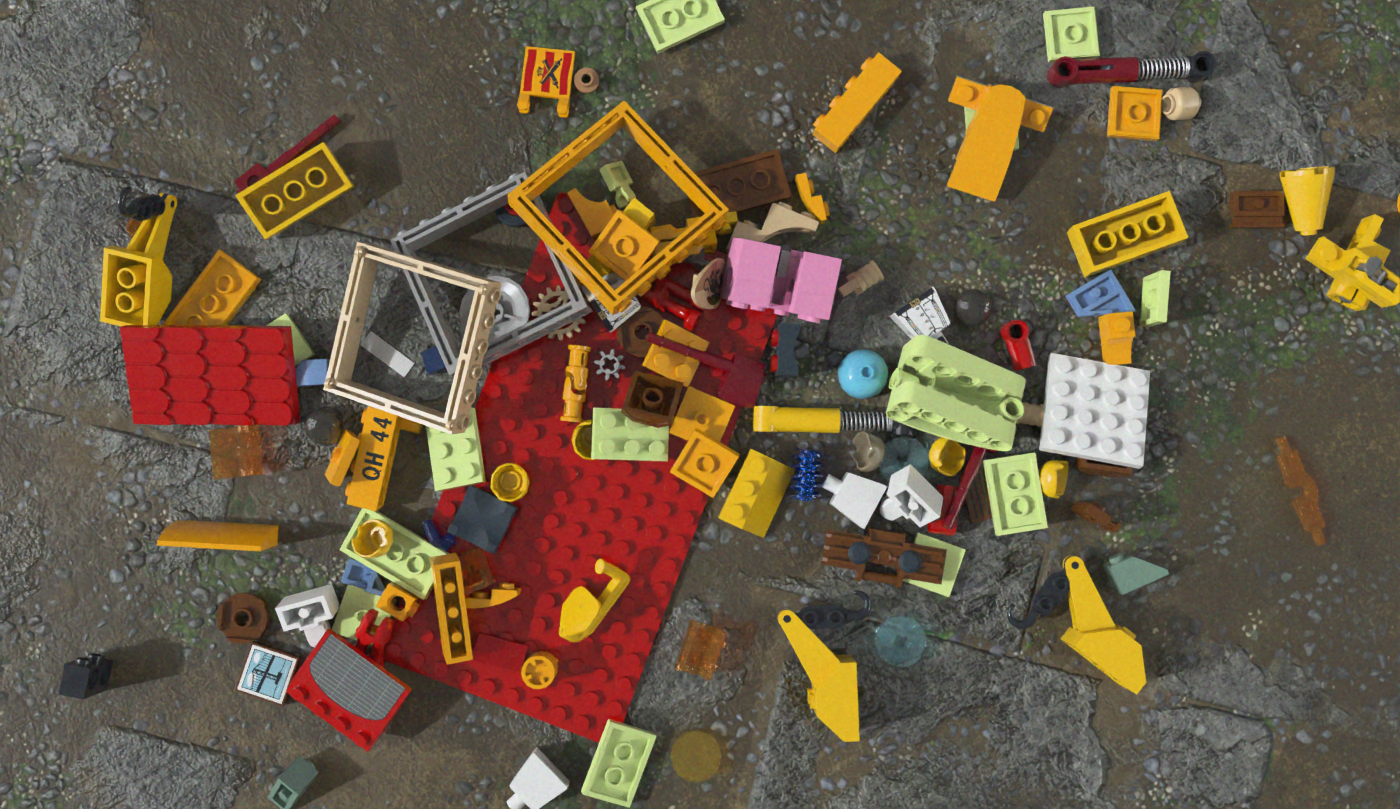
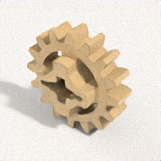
M557 285L554 292L548 287V294L546 296L539 293L541 302L533 303L538 308V311L532 312V315L540 317L544 315V312L548 313L570 302L566 289L562 291L561 286ZM559 297L558 301L552 304L548 303L551 299ZM581 317L571 322L572 324L569 327L561 330L557 329L549 333L548 338L553 339L555 335H558V339L563 341L564 335L567 334L571 339L573 338L572 331L575 330L580 333L581 329L578 325L586 324V321Z

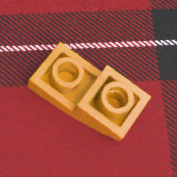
M806 173L797 174L795 183L805 208L816 217L815 220L819 221V225L825 224L826 216L830 215L827 201L823 202L822 195L811 197V194H814L812 179L808 180Z
M499 583V587L492 589L491 596H488L489 592L475 591L473 595L465 598L466 608H484L501 604L519 595L521 588H514V583Z

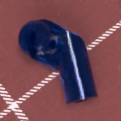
M428 519L421 524L429 542L442 550H450V547L456 544V539L451 533H447L445 536L439 533L432 519Z

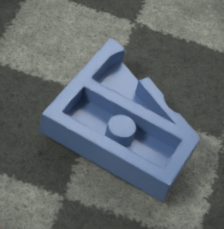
M1111 269L1066 295L1067 300L1078 317L1136 311Z

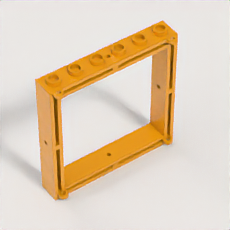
M625 101L621 102L507 194L508 203L612 315L625 311L632 304L631 300L637 294L640 296L645 294L652 286L650 283L657 277L659 280L665 277L671 270L670 266L676 261L681 263L690 254L689 250L695 245L697 247L701 246L708 239V234L713 229L715 231L721 229L727 222L726 217L729 211L716 195ZM623 128L705 214L614 290L531 201L618 130Z

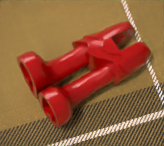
M666 275L660 280L657 277L652 282L657 284L654 291L649 289L640 297L653 304L657 309L660 308L663 312L666 309L683 320L684 328L693 332L702 316V312L672 300L669 293L689 302L702 311L705 308H700L693 302L691 289L671 280L670 276Z
M370 609L365 613L360 625L355 630L354 637L357 639L353 646L367 655L368 644L373 643L368 657L385 668L383 652L385 644L391 638L393 621L391 618L385 617L379 626L375 625L379 612L375 609Z

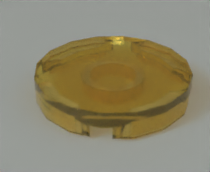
M704 730L684 732L676 739L672 746L671 761L674 770L687 781L701 782L708 780L716 773L720 766L721 751L719 743L713 735Z

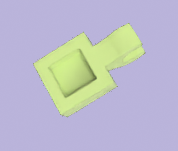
M623 161L606 164L599 169L610 192L616 191L615 200L618 207L628 206V202H631L636 196L629 187L633 181Z

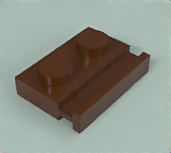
M1233 191L1230 193V218H1232L1230 229H1281L1285 227V223H1283L1284 191Z
M1075 502L1070 509L1089 523L1099 525L1098 529L1102 531L1117 533L1122 525L1119 522L1111 521L1112 517L1106 514L1107 509L1096 502Z

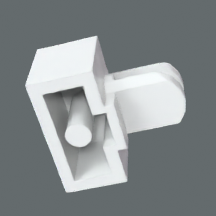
M910 464L891 475L887 496L881 500L880 513L884 518L891 521L901 516H904L906 519L911 518L919 527H922L940 518L943 496Z
M330 584L286 596L277 605L275 610L283 631L299 628L300 631L304 630L309 645L315 647L328 628L331 629L328 619L334 617L340 608V604L333 585Z

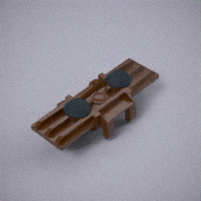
M868 526V536L826 529L821 564L856 570L855 581L859 582L862 579L895 585V588H901L903 579H910L941 585L947 549L905 542V532L897 530L895 533L881 531L873 526ZM866 562L895 566L897 567L896 575L865 570Z

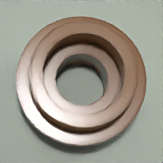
M582 68L575 74L574 83L580 92L591 93L597 89L599 77L593 69ZM589 76L591 78V81L589 83H583V77Z

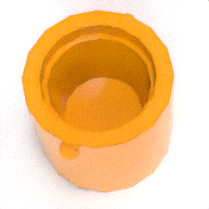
M545 651L533 653L522 667L521 675L523 681L533 689L546 688L551 684L558 672V659Z

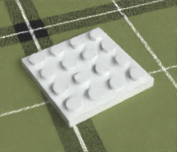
M1051 353L1048 356L1044 418L1041 426L1039 450L1138 469L1143 467L1150 371Z

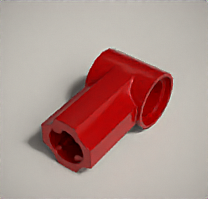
M1021 320L1006 322L1000 332L1002 339L1006 343L1013 371L1036 365L1028 338L1029 328L1027 324ZM1012 325H1016L1019 328V336L1016 339L1010 335Z
M936 484L935 489L943 496L940 518L927 524V531L929 533L955 535L957 519L952 530L946 529L942 525L959 487Z

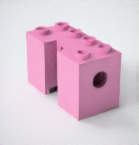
M731 237L719 296L726 299L727 305L747 309L749 304L751 305L750 309L765 312V308L775 309L774 314L789 316V312L798 314L799 319L820 323L821 319L829 320L842 259L791 250L786 277L782 278L775 276L781 246Z

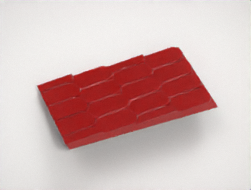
M125 325L120 327L131 411H133V424L286 426L296 425L301 422L291 326Z

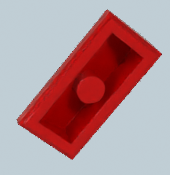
M479 633L472 653V661L520 673L529 646Z

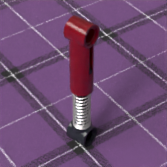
M1201 51L1194 56H1186L1183 59L1166 58L1165 60L1163 58L1138 60L1136 57L1073 59L1064 56L1056 60L1049 68L1047 79L1056 88L1074 84L1135 82L1139 77L1140 79H1143V77L1145 79L1148 77L1149 79L1152 77L1160 79L1161 76L1163 79L1170 76L1171 78H1174V76L1178 78L1180 76L1189 82L1197 83L1214 72L1217 62L1213 54L1207 51ZM1196 63L1202 66L1203 71L1197 69ZM1058 68H1063L1067 72V77L1061 76Z

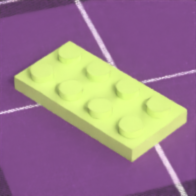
M364 508L361 509L340 548V551L423 600L428 598L434 587L430 557L449 554L378 511ZM369 519L383 520L390 525L394 537L389 551L379 558L360 557L354 552L351 540L358 534L357 527Z

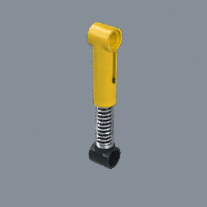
M754 406V432L839 433L841 428L842 431L844 428L848 431L849 428L851 431L853 429L855 431L857 429L860 431L862 429L864 431L866 429L869 431L877 429L879 432L880 429L882 431L885 429L887 432L890 431L892 435H917V429L888 418L886 412L884 414L882 412L874 414L867 411L865 414V412L860 413L858 411L856 414L855 411L853 413L850 411L842 413L839 408Z

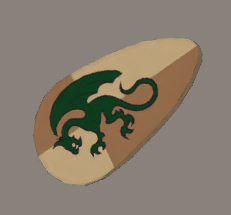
M716 258L700 273L693 274L691 298L698 307L716 309L720 305L723 298L719 296L726 266L724 259Z

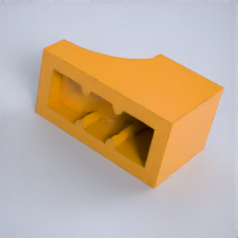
M574 188L567 193L594 241L600 236L617 212L614 204L609 206L606 200L603 202L590 201Z
M1133 311L1110 313L1098 317L1103 362L1108 365L1132 363L1131 346L1133 338L1136 337Z

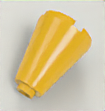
M1335 166L1280 171V180L1295 231H1300V235H1315L1317 230L1323 228L1335 175Z

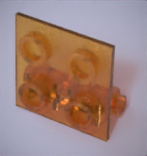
M241 425L209 430L213 480L264 474L260 425Z

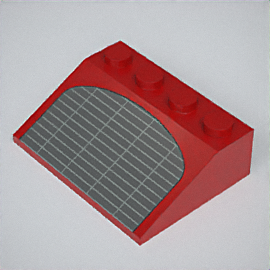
M328 628L292 679L286 692L293 699L310 709L315 715L332 725L334 729L351 739L357 746L369 752L385 733L412 688Z

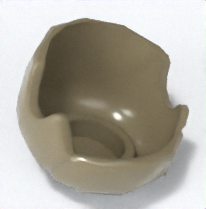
M867 431L858 432L852 441L857 447L856 453L852 454L853 459L857 462V468L863 472L876 470L884 460L885 444L873 433Z

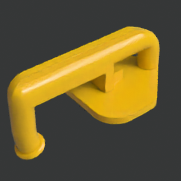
M603 559L597 560L595 564L596 573H605L612 577V580L598 599L582 586L575 588L562 605L559 635L570 642H579L592 634L629 584L630 577L626 572L611 563L605 562Z

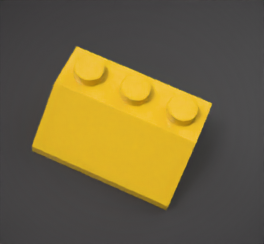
M749 449L718 518L764 538L795 470L755 450Z

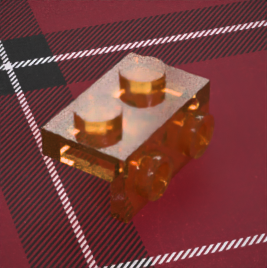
M690 619L674 667L677 670L696 674L710 681L717 669V661L721 650L725 646L727 633L717 626Z

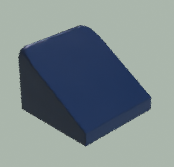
M437 346L421 352L428 375L432 376L446 370Z

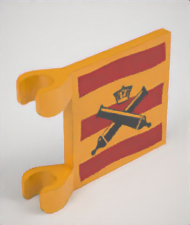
M526 46L520 95L517 104L520 113H529L530 96L559 99L557 105L558 115L562 118L568 117L575 51Z

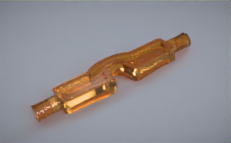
M1286 436L1276 438L1275 441L1281 453L1276 457L1282 471L1285 486L1291 489L1302 486L1304 490L1302 495L1292 500V504L1302 522L1304 530L1311 532L1315 545H1323L1327 541L1321 529L1325 527V522L1317 504L1319 497L1317 485L1313 478L1305 473L1297 450L1290 449Z

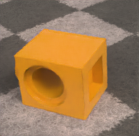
M391 582L387 585L376 607L400 621H404L408 616L412 618L420 605L416 603L419 597L398 584ZM396 596H401L405 599L406 605L404 609L398 608L395 605Z

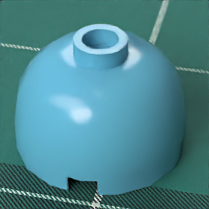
M868 349L855 350L847 354L840 362L837 371L842 389L849 396L857 399L871 398L879 394L886 386L888 379V367L884 359L876 352Z

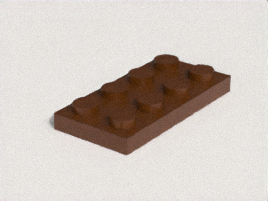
M778 149L693 172L729 209L728 212L736 211L737 214L791 198ZM687 196L693 218L702 217L705 213Z

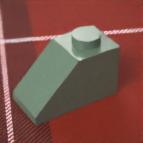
M1123 553L1109 557L1110 562L1103 564L1114 592L1122 595L1169 575L1168 570L1133 556L1124 555Z
M299 756L278 778L267 798L281 809H291L319 772L312 762L304 760Z

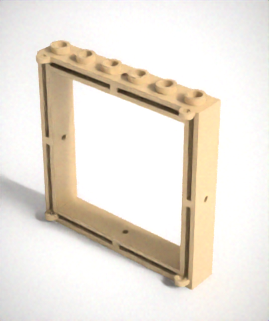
M357 242L323 390L449 434L465 433L470 423L469 414L471 406L476 399L475 390L478 379L482 374L481 365L484 354L488 349V337L490 329L494 325V312L496 304L501 297L500 288L502 283L375 244ZM379 261L475 291L445 413L351 381Z

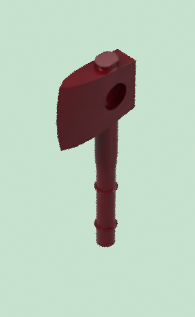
M334 114L326 121H323L324 123L304 139L302 138L298 144L284 152L266 168L256 163L234 181L239 188L236 192H242L298 158L330 130L332 131L341 122L339 118Z
M649 333L647 342L725 371L717 396L738 406L754 407L760 386L766 377V373H764L765 364L739 354H734L732 360L710 352L692 348L690 345L687 346L670 340L664 336Z
M969 445L975 448L966 466L960 486L957 488L958 490L951 507L946 513L947 516L942 525L944 528L952 530L986 452L993 454L997 450Z

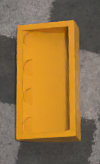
M177 520L167 526L157 540V546L263 551L278 545L279 525Z

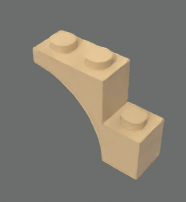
M779 202L777 205L772 203L762 230L757 229L758 225L753 222L744 220L742 223L738 221L731 237L764 243L769 238L786 232H803L814 235L819 221H816V217L810 213L801 212L799 214L792 211V207L788 204ZM730 239V241H729V243H728V246H727V248H726V253L729 252V247H730L731 239Z

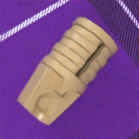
M872 260L869 264L864 265L863 268L846 276L848 282L839 287L838 290L842 297L847 296L853 291L858 296L873 284L884 280V276L877 264Z
M1022 403L1024 413L1022 417L1017 419L1016 424L1022 423L1041 427L1044 418V405Z

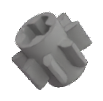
M614 349L610 351V355H605L601 351L602 359L594 361L601 368L596 372L597 375L604 372L606 374V381H609L610 375H615L619 379V370L626 369L625 366L620 365V361L624 358L623 355L616 358L614 356ZM607 359L610 361L616 360L614 371L604 370Z

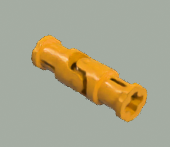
M568 345L570 359L569 365L566 366L563 400H565L564 414L560 420L582 423V403L586 399V378L589 371L586 367L587 357L591 347ZM577 389L579 392L574 394L571 390Z

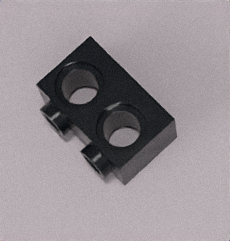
M89 653L86 657H77L76 660L65 663L58 695L86 699L108 690L113 660L104 659L105 655Z

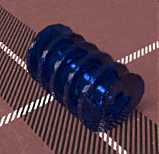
M796 449L801 453L793 455V458L800 463L792 465V468L799 473L791 475V479L797 481L798 484L791 485L790 489L796 491L797 494L790 495L789 499L816 502L814 499L821 497L822 494L815 491V489L823 485L816 481V478L823 477L824 475L817 471V468L824 467V463L818 461V458L825 457V453Z

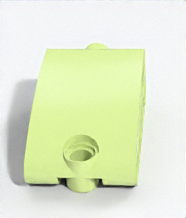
M917 335L903 346L898 367L890 378L889 388L892 391L886 416L912 428L949 440L992 450L1009 451L1013 446L1016 421L1024 413L1022 398L1026 379L1019 374L930 336Z

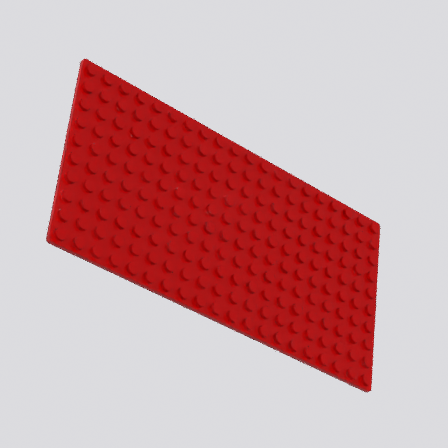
M561 192L556 197L549 217L554 227L587 261L592 255L588 251L596 240L593 241L569 195ZM541 238L522 285V289L529 299L530 316L528 322L538 318L533 316L532 312L538 311V308L533 303L541 302L539 293L546 296L548 294L547 288L549 287L554 292L557 285H560L562 291H565L562 280ZM716 250L715 253L705 254L704 260L711 262L716 258H722L726 262L728 255ZM653 255L649 257L646 263H648L653 258ZM688 262L672 264L667 276H670L671 280L692 290L693 274L700 272L694 269V266ZM651 282L650 290L654 291L657 284ZM669 293L672 300L702 312L697 326L691 333L710 342L706 352L732 360L734 354H739L760 362L777 314H774L775 309L765 308V312L750 309L751 305L749 304L747 309L727 305L726 299H722L716 309H705L702 311L689 302ZM638 294L635 296L641 307L651 308L658 312L664 320L685 329L683 320L666 309H664L665 312L660 308L657 309ZM559 297L551 299L548 303L552 304L558 301ZM589 302L593 312L582 317L586 324L578 325L581 329L580 333L575 330L572 331L573 338L570 339L565 334L563 341H560L558 335L550 339L547 334L494 360L475 406L486 482L475 484L474 486L495 495L491 489V477L497 467L505 463L520 465L529 477L527 493L521 499L509 502L517 506L518 509L497 552L492 554L467 540L447 532L469 486L442 492L424 538L449 554H457L461 564L465 598L473 595L475 591L489 592L488 596H491L492 589L499 587V583H514V588H521L519 595L501 604L484 608H466L472 653L479 633L528 645L525 661L533 653L539 651L548 652L558 659V672L555 678L546 688L533 689L523 681L521 672L516 673L472 660L447 665L442 650L434 587L427 599L419 598L416 603L420 605L412 618L408 616L404 621L393 618L391 638L385 644L383 660L599 743L608 719L621 723L624 721L709 495L670 473L671 468L688 442L669 433L668 461L583 459L575 452L572 436L574 429L580 423L560 420L564 414L565 400H563L566 366L569 365L570 359L568 345L591 347V351L588 352L586 366L589 369L588 377L586 378V399L582 403L581 412L583 421L593 420V408L622 409L634 370L666 378L642 366L645 358H638L628 354L618 341L617 328L609 332ZM569 323L561 327V329L569 327L572 323ZM639 326V330L635 331L636 337L640 336L639 339H646V335L650 333L649 328L645 329L646 326ZM614 349V356L616 358L623 355L624 358L620 361V365L625 366L626 369L619 370V379L615 375H610L609 381H606V374L604 372L597 375L596 372L601 368L594 361L602 359L601 351L605 355H610V351ZM607 359L604 370L614 371L616 360L610 361ZM700 362L689 386L725 401L717 396L725 371ZM683 386L674 419L686 394L687 387ZM577 389L571 390L574 394L579 392ZM732 404L735 408L720 440L726 446L729 444L742 406ZM603 559L605 562L611 563L626 572L630 577L629 584L592 634L579 642H570L559 635L562 605L575 588L582 586L598 599L612 580V577L605 573H596L595 564L597 560ZM402 597L398 608L404 609L406 602Z

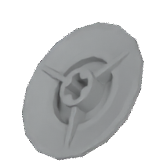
M487 277V279L502 283L500 288L501 297L496 304L494 312L496 313L499 310L500 315H496L494 325L490 329L488 342L529 321V299L522 287L507 277ZM471 289L463 297L459 310L460 325L464 334L475 293Z

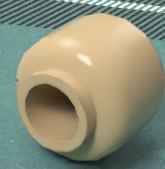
M1171 88L1162 98L1161 110L1170 120L1192 119L1201 107V98L1195 88Z

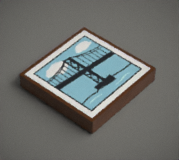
M257 641L251 642L235 691L280 706L286 705L289 696L286 690L296 675L302 657Z

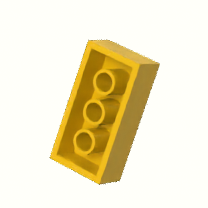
M322 142L235 196L264 239H271L355 186L328 145Z
M1170 191L1073 225L1067 231L1084 278L1173 247L1188 238Z

